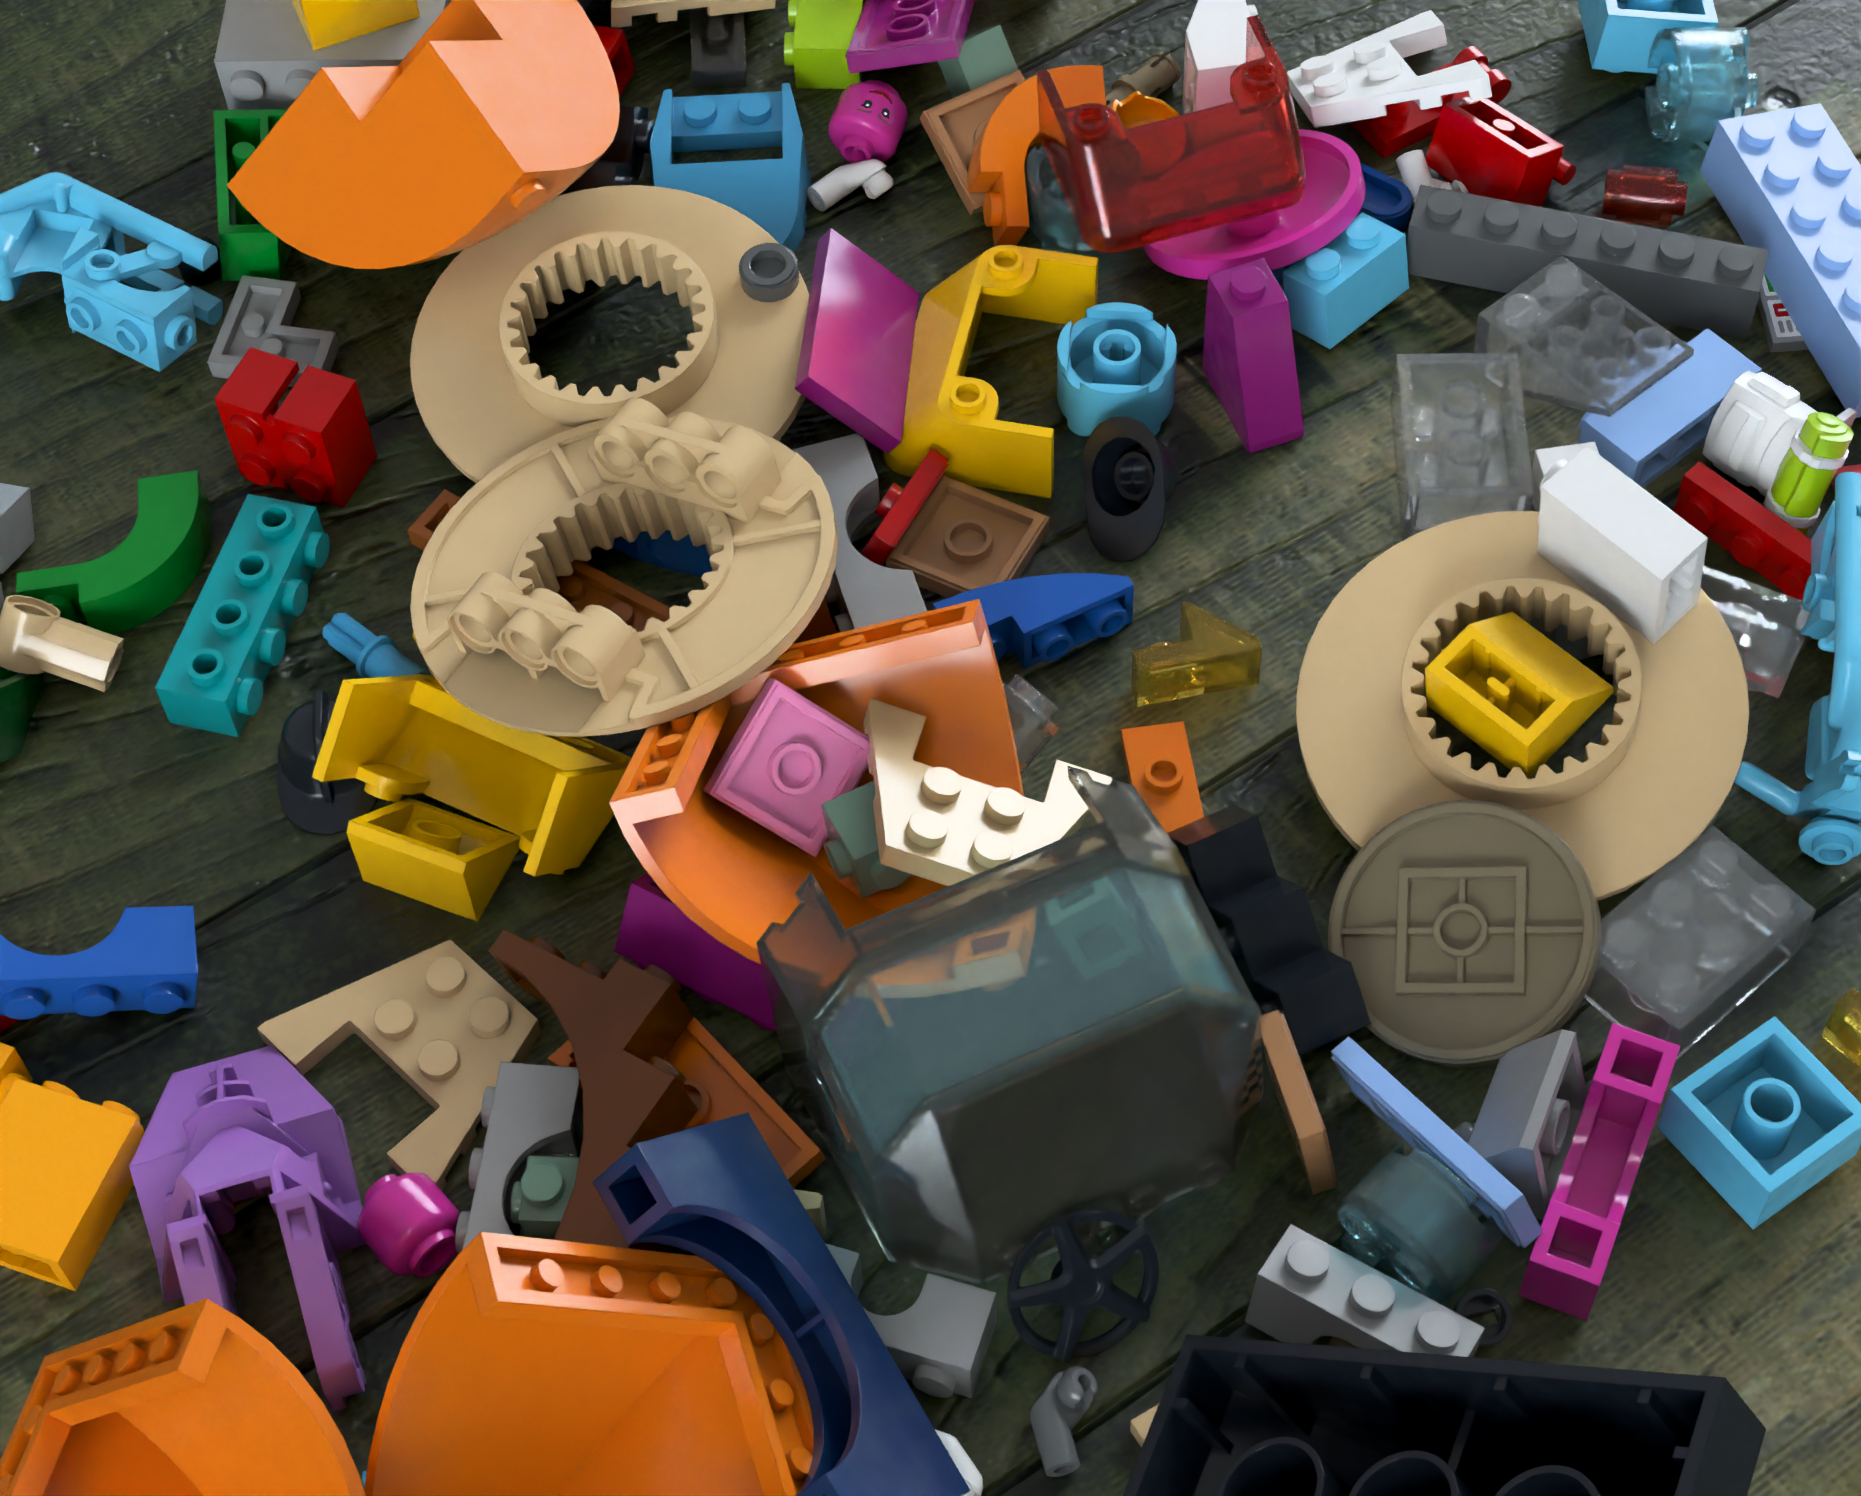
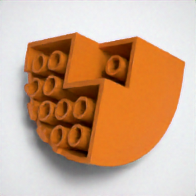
M452 0L398 66L321 67L229 181L227 186L244 208L266 229L288 245L306 255L327 263L354 269H385L434 260L481 243L529 217L566 190L605 153L614 140L619 124L620 105L615 75L596 30L577 0Z

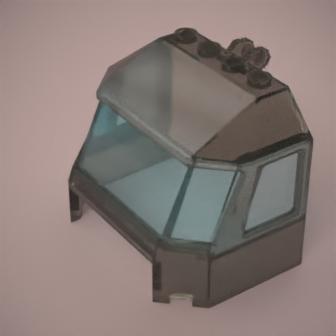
M1068 765L1069 781L1098 824L846 930L813 873L810 872L795 892L800 902L784 924L772 922L756 943L785 1070L887 1259L980 1285L1001 1276H1010L1015 1260L1025 1244L1042 1227L1063 1215L1079 1210L1105 1209L1129 1217L1142 1228L1138 1218L1152 1214L1163 1203L1194 1189L1204 1190L1216 1185L1225 1175L1236 1171L1264 1094L1261 1010L1253 999L1179 850L1133 785L1113 780L1110 785L1094 781L1087 771ZM1082 1221L1072 1224L1085 1250L1094 1253L1097 1257L1105 1252L1098 1235L1099 1232L1114 1226V1233L1118 1241L1126 1234V1230L1105 1221ZM1053 1234L1036 1248L1023 1271L1028 1269L1035 1261L1058 1251Z

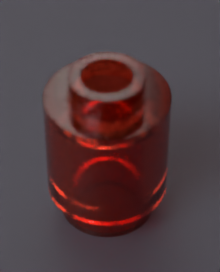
M1623 164L1622 169L1608 168L1602 214L1616 215L1615 221L1670 227L1673 215L1684 216L1688 182L1678 181V169Z

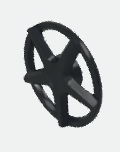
M1079 1210L1051 1221L1035 1233L1025 1244L1016 1258L1009 1276L1007 1306L1010 1318L1017 1332L1030 1346L1039 1352L1068 1363L1071 1358L1095 1355L1116 1345L1128 1336L1139 1323L1147 1322L1150 1318V1306L1157 1290L1159 1278L1158 1258L1154 1245L1147 1233L1135 1221L1111 1210ZM1082 1221H1105L1126 1230V1234L1097 1257L1094 1253L1085 1250L1072 1224ZM1053 1234L1060 1260L1052 1271L1051 1279L1035 1285L1019 1286L1023 1270L1036 1248ZM1140 1248L1143 1257L1144 1276L1139 1295L1136 1299L1114 1285L1112 1279L1123 1264ZM1049 1304L1062 1305L1064 1311L1057 1342L1046 1339L1031 1329L1023 1317L1021 1307ZM1100 1308L1124 1317L1106 1333L1087 1341L1078 1342L1091 1310Z

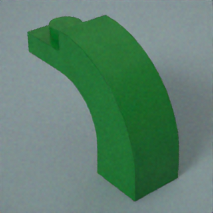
M198 470L137 479V519L130 534L119 546L106 555L89 562L16 573L17 595L29 596L48 602L59 609L61 612L60 617L74 622L87 621L89 627L112 635L141 625L163 612L191 586L202 569L210 548L212 538L211 505Z

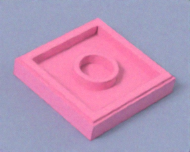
M768 677L703 791L792 845L816 857L828 837L821 804L857 787L868 768L869 737L776 679Z

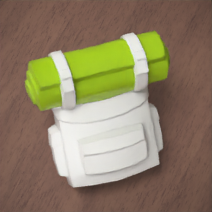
M1748 370L1734 381L1712 418L1702 454L1712 461L1715 467L1736 479L1737 482L1747 487L1752 486L1758 489L1759 493L1765 496L1763 502L1765 508L1806 536L1809 528L1814 526L1820 514V504L1838 468L1843 466L1848 456V447L1854 436L1851 426L1858 412L1850 407L1838 416L1817 412L1800 400V392L1790 385L1787 386L1764 372L1755 374Z

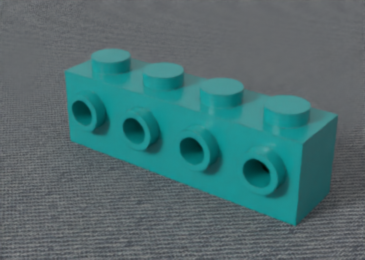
M253 494L247 495L155 686L169 723L239 737L248 716H253L257 713L262 702L263 684L272 665H278L283 657L286 646V633L294 616L299 617L305 609L308 598V585L316 568L321 569L325 565L328 558L330 540L328 534L324 533L315 506Z

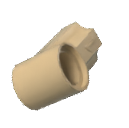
M10 595L5 598L0 615V667L24 674L47 672L103 692L111 686L123 656V638L60 617L61 612L57 607L43 600L22 595Z

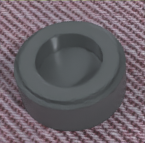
M777 243L756 245L747 250L739 262L741 286L744 292L754 300L760 302L780 301L790 296L798 286L799 269L797 258L784 245Z

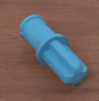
M346 613L335 614L331 622L324 625L322 631L323 638L328 641L330 646L356 664V672L361 678L417 674L431 675L426 669L412 662L397 650V645L393 639L387 635L377 637Z

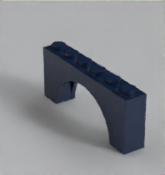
M748 1112L636 1143L593 1181L596 1190L628 1245L638 1243L667 1244L686 1250L706 1260L736 1282L762 1309L778 1331L801 1375L810 1404L814 1428V1448L810 1470L804 1485L796 1496H964L971 1491Z

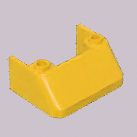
M999 245L986 250L927 292L922 300L915 323L902 440L888 454L885 451L883 452L886 465L898 474L912 477L932 448L949 459L947 462L949 466L943 473L947 477L970 486L1052 498L1054 490V429L996 420L999 411L996 390L989 383L981 379L965 377L964 375L982 312L1065 325L1071 320V326L1086 317V309L1097 305L1098 258L1014 245Z
M417 674L343 680L312 778L321 782L356 778L366 783L364 787L365 792L374 797L392 802L401 801L403 794L414 795L422 793L521 837L518 846L523 852L528 854L523 872L535 877L548 873L564 874L565 870L581 865L614 816L609 802L631 757L585 737L551 736L525 732L500 725L460 704L445 691L433 675Z

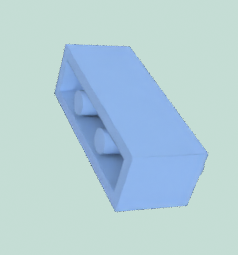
M1707 328L1688 343L1681 341L1673 346L1663 361L1649 372L1640 371L1636 373L1626 383L1622 391L1607 403L1598 402L1594 404L1584 414L1579 423L1581 433L1578 444L1595 442L1600 456L1642 488H1645L1705 442L1712 418L1734 381L1748 370L1756 374L1761 372L1762 369Z

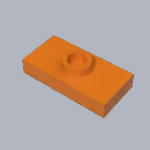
M1184 721L1121 729L1120 742L1142 848L1167 845L1164 834L1204 817Z

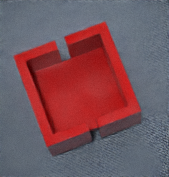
M250 347L214 398L240 475H243L255 484L263 486L270 484L287 490L291 485L294 492L307 501L315 503L322 501L344 508L377 458L356 380L308 365L279 407L278 401L300 370L298 362Z

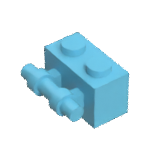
M1362 212L1356 216L1339 236L1318 251L1292 264L1272 270L1271 272L1278 284L1284 286V294L1289 303L1291 328L1331 349L1408 290L1406 234Z

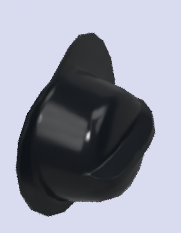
M1111 417L1099 424L1089 436L1082 456L1087 524L1091 541L1100 554L1115 562H1131L1145 555L1158 540L1165 523L1166 504L1173 496L1177 484V467L1172 454L1161 442L1156 440V437L1144 423L1131 417Z
M316 690L314 700L308 701L296 708L284 723L278 747V794L283 812L295 826L312 834L333 835L347 831L349 820L370 813L378 798L365 792L364 787L366 783L356 778L321 782L312 778L337 700L330 699L324 690Z

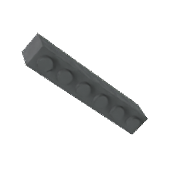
M1420 185L1406 243L1409 275L1704 331L1709 328L1716 334L1747 339L1761 291L1768 249Z

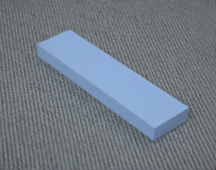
M1348 1036L1331 1051L1333 1055L1331 1058L1350 1092L1518 1247L1521 1245L1525 1248L1543 1233L1523 1193Z

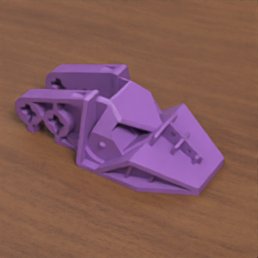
M272 1045L172 1073L129 1166L155 1254L164 1301L167 1303L183 1298L186 1306L207 1298L238 1316L234 1296L236 1292L235 1282H238L237 1274L216 1234H226L234 1228L236 1217L232 1210L235 1209V1202L266 1194L279 1220L324 1395L333 1412L347 1408L345 1401L347 1397L364 1392L366 1380L348 1324L350 1323L349 1321H352L337 1253L365 1245L366 1243L358 1233V1217L363 1206L341 1118L336 1114L334 1107Z

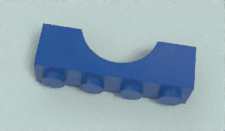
M194 906L125 908L118 924L105 939L91 948L68 955H42L29 952L12 944L0 934V1016L6 1015L13 1019L24 1020L35 1018L41 1014L77 1013L82 1016L95 1017L105 1015L110 1011L146 1010L155 1014H166L174 1012L179 1008H195L198 965Z

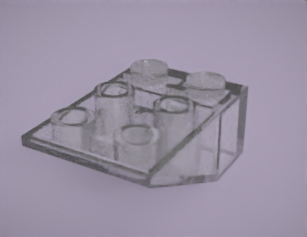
M1561 255L1478 314L1473 363L1516 395L1610 417L1694 355V349Z

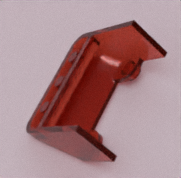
M1258 15L1247 17L1246 61L1238 66L1230 77V95L1233 102L1126 130L1118 114L1108 106L1098 103H1087L1065 109L1049 70L1037 71L1040 139L1085 243L1096 251L1104 253L1121 252L1285 209L1298 203L1304 196L1306 166L1289 77Z

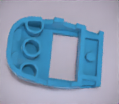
M782 83V91L684 97H673L672 89H665L650 139V186L687 191L731 207L753 220L779 244L786 246L794 253L803 240L807 221L805 206L807 189L811 186V175L803 132L790 83ZM767 147H782L783 158L672 164V153Z

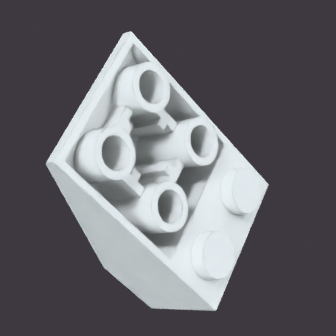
M1198 0L1187 27L1182 114L1193 151L1202 150L1213 144L1240 135L1259 132L1260 119L1268 117V98L1265 86L1263 85V78L1271 77V55L1266 43L1259 44L1257 9L1255 5H1247L1246 0Z

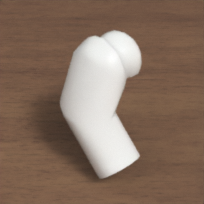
M1422 150L1409 151L1396 159L1403 183L1411 191L1413 207L1415 206L1420 185L1468 193L1466 186L1461 181L1454 180L1451 184L1432 178Z
M869 159L837 167L807 189V195L813 206L823 212L861 185L869 198L876 199L892 188L894 182L891 175L884 169L887 167L886 164L877 159Z

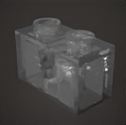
M1703 566L1700 587L1719 610L1733 635L1742 659L1748 690L1760 691L1779 698L1806 635H1802L1800 632L1811 612L1803 610V601Z

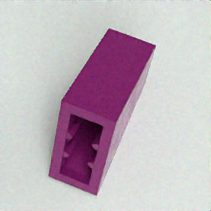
M1264 258L1209 274L1207 283L1202 370L1248 454L1301 438L1304 433L1289 303Z

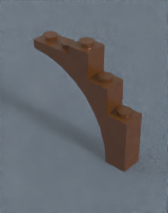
M503 930L488 951L513 984L549 1007L558 1017L572 1044L583 1089V1142L575 1185L553 1240L671 1253L674 1246L667 1244L638 1243L628 1245L596 1190L593 1181L636 1143L683 1131L698 1111V1108L682 1087L686 1081L684 1075L670 1063L663 1060L693 1019V1015L678 995L681 989L680 984L670 974L655 965L648 964L643 970L620 958L608 974L585 960H582L576 966L566 961L564 955L555 946L541 937L532 936L528 942Z

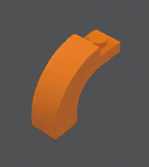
M1102 65L1058 67L1026 79L1000 102L977 139L968 167L967 193H986L983 202V218L985 225L992 227L994 246H1016L1030 227L1025 180V158L1027 152L1039 144L1053 140H1093L1108 119Z

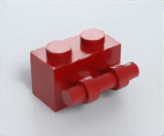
M1470 96L1443 104L1425 158L1428 167L1441 174L1445 182L1452 184L1454 180L1461 181L1471 194L1538 207L1543 206L1552 179L1561 185H1566L1572 180L1576 172V166L1562 158L1564 145L1489 99L1470 101Z

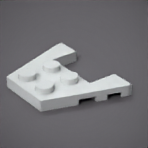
M1432 10L1418 14L1327 55L1307 59L1299 67L1286 72L1290 93L1315 128L1387 116L1386 105L1414 100L1419 108L1423 110L1441 107L1443 105L1441 95L1469 91L1470 101L1492 97L1489 75L1476 60L1417 76L1403 58L1447 45L1444 24Z

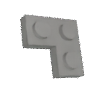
M242 275L207 363L212 377L228 379L245 353L252 347L298 362L300 370L289 385V387H293L308 365L328 372L331 371L339 350L336 333L333 331L290 326L301 300L297 282Z

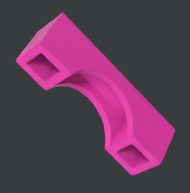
M1612 1023L1568 1154L1541 1225L1543 1233L1536 1239L1518 1296L1587 1321L1680 1045Z

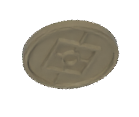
M1454 800L1431 804L1413 810L1382 828L1359 850L1348 865L1333 898L1328 926L1329 951L1350 961L1371 1022L1366 1027L1388 1046L1412 1059L1450 1068H1477L1498 1064L1500 1058L1505 1056L1510 1049L1558 1031L1570 1019L1584 999L1597 968L1601 946V917L1597 898L1583 866L1571 848L1559 835L1533 816L1513 807L1483 800Z

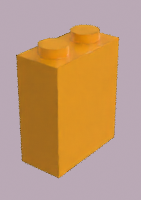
M18 1078L14 1080L0 1105L1 1266L73 1291L77 1290L134 1186L129 1166L145 1133L137 1113L125 1105L114 1101H104L100 1106L82 1100L74 1091L57 1082L44 1081L42 1086Z

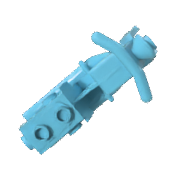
M59 172L42 175L0 194L1 301L12 300L17 295L27 273L40 271L59 273L62 275L64 303H66V314L69 327L72 328V333L78 331L158 372H161L197 342L195 317L210 325H215L221 319L223 314L222 299L195 286L188 287L184 285V281L160 270L173 268L183 261L201 271H205L218 260L217 247ZM123 233L147 244V249L127 254ZM122 281V282H124V283H126V284H128V285H130V286L124 285V284L119 283V282Z
M1843 472L1835 478V501L1832 502L1811 539V575L1807 580L1803 594V610L1811 612V615L1800 634L1819 640L1818 647L1821 650L1835 653L1830 694L1814 702L1809 717L1805 774L1813 782L1806 785L1802 792L1796 791L1747 761H1742L1735 779V783L1781 813L1810 819L1811 821L1800 831L1798 844L1801 851L1814 858L1817 862L1826 865L1844 864L1861 854V474L1855 472Z

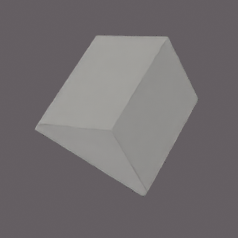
M1563 1029L1511 1048L1505 1056L1500 1058L1468 1145L1523 1193L1535 1218L1540 1220L1544 1219L1587 1098L1576 1032Z

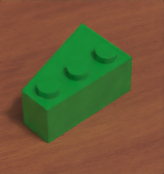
M288 109L213 110L218 235L222 281H240L242 275L280 280L293 248L266 229L252 216L227 186L229 181Z

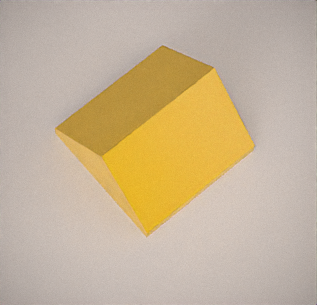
M406 798L349 820L346 832L363 881L476 922L480 919L519 851L518 844L521 839L520 836L412 798Z

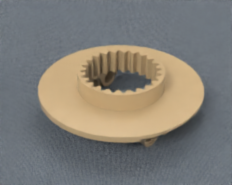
M642 185L606 186L559 195L509 229L464 249L440 275L424 302L412 338L410 371L416 405L425 427L436 445L456 468L475 483H478L483 477L509 458L540 441L582 424L604 418H612L625 401L632 397L641 398L652 403L666 417H675L683 411L692 412L703 418L739 424L762 432L779 441L794 421L805 400V396L795 390V383L809 301L807 286L799 272L798 286L787 298L776 302H760L749 297L741 286L739 274L741 257L747 250L756 245L779 243L750 218L710 198L682 190ZM617 275L621 284H628L634 276H641L643 287L647 288L661 281L662 291L665 295L677 292L679 304L682 307H690L695 333L687 335L686 340L689 351H677L675 354L677 368L661 366L658 369L660 380L654 383L644 377L638 379L636 391L629 392L620 384L615 386L611 396H603L599 387H592L585 396H580L576 384L570 383L559 390L556 377L550 375L542 378L539 366L536 363L530 364L528 357L530 346L527 336H533L537 331L533 318L545 319L548 316L547 302L563 303V291L568 288L577 293L584 292L585 282L592 279L601 287L606 285L610 276Z
M632 397L625 401L612 418L600 419L560 432L509 458L469 489L450 509L428 541L416 568L412 585L410 610L412 628L418 647L432 675L446 692L476 714L503 726L551 736L585 737L629 732L669 722L704 708L747 684L776 661L808 626L824 599L836 566L838 532L831 499L821 476L817 475L811 465L797 452L795 453L780 441L739 424L703 418L692 412L683 411L675 417H666L652 403L641 398ZM666 530H670L673 540L676 541L689 534L693 546L706 545L713 570L704 573L701 577L705 590H691L688 593L691 603L688 607L672 606L669 608L670 619L665 622L654 617L647 619L645 630L637 632L636 629L627 625L611 610L599 605L592 604L586 606L582 612L577 613L575 608L566 599L555 593L560 589L556 577L570 576L574 572L571 566L572 561L581 560L587 562L591 559L592 548L598 546L609 550L613 547L615 538L620 536L629 543L634 542L640 532L647 531L651 539H658Z
M1505 511L1472 515L1439 524L1397 543L1370 561L1349 580L1332 600L1319 620L1308 643L1300 669L1296 694L1297 731L1301 756L1308 779L1321 806L1332 823L1358 852L1382 828L1413 810L1431 804L1454 800H1483L1500 803L1533 816L1559 835L1571 848L1583 866L1593 886L1597 901L1626 891L1628 888L1654 875L1678 858L1701 836L1718 814L1733 787L1743 759L1749 722L1748 685L1741 656L1733 635L1722 615L1701 587L1698 603L1653 644L1537 552L1538 517L1540 512ZM1514 612L1528 624H1530L1533 618H1540L1544 631L1552 632L1560 624L1568 627V640L1574 642L1586 636L1588 638L1587 653L1590 656L1604 654L1602 670L1605 674L1613 675V695L1617 696V702L1613 709L1612 725L1606 724L1602 729L1601 745L1588 743L1585 746L1583 763L1568 756L1564 758L1563 772L1554 773L1544 764L1539 765L1535 778L1527 779L1520 767H1513L1507 777L1503 778L1498 777L1494 763L1488 762L1478 771L1471 768V754L1464 752L1452 758L1451 740L1448 737L1436 739V722L1433 718H1427L1425 668L1469 624Z

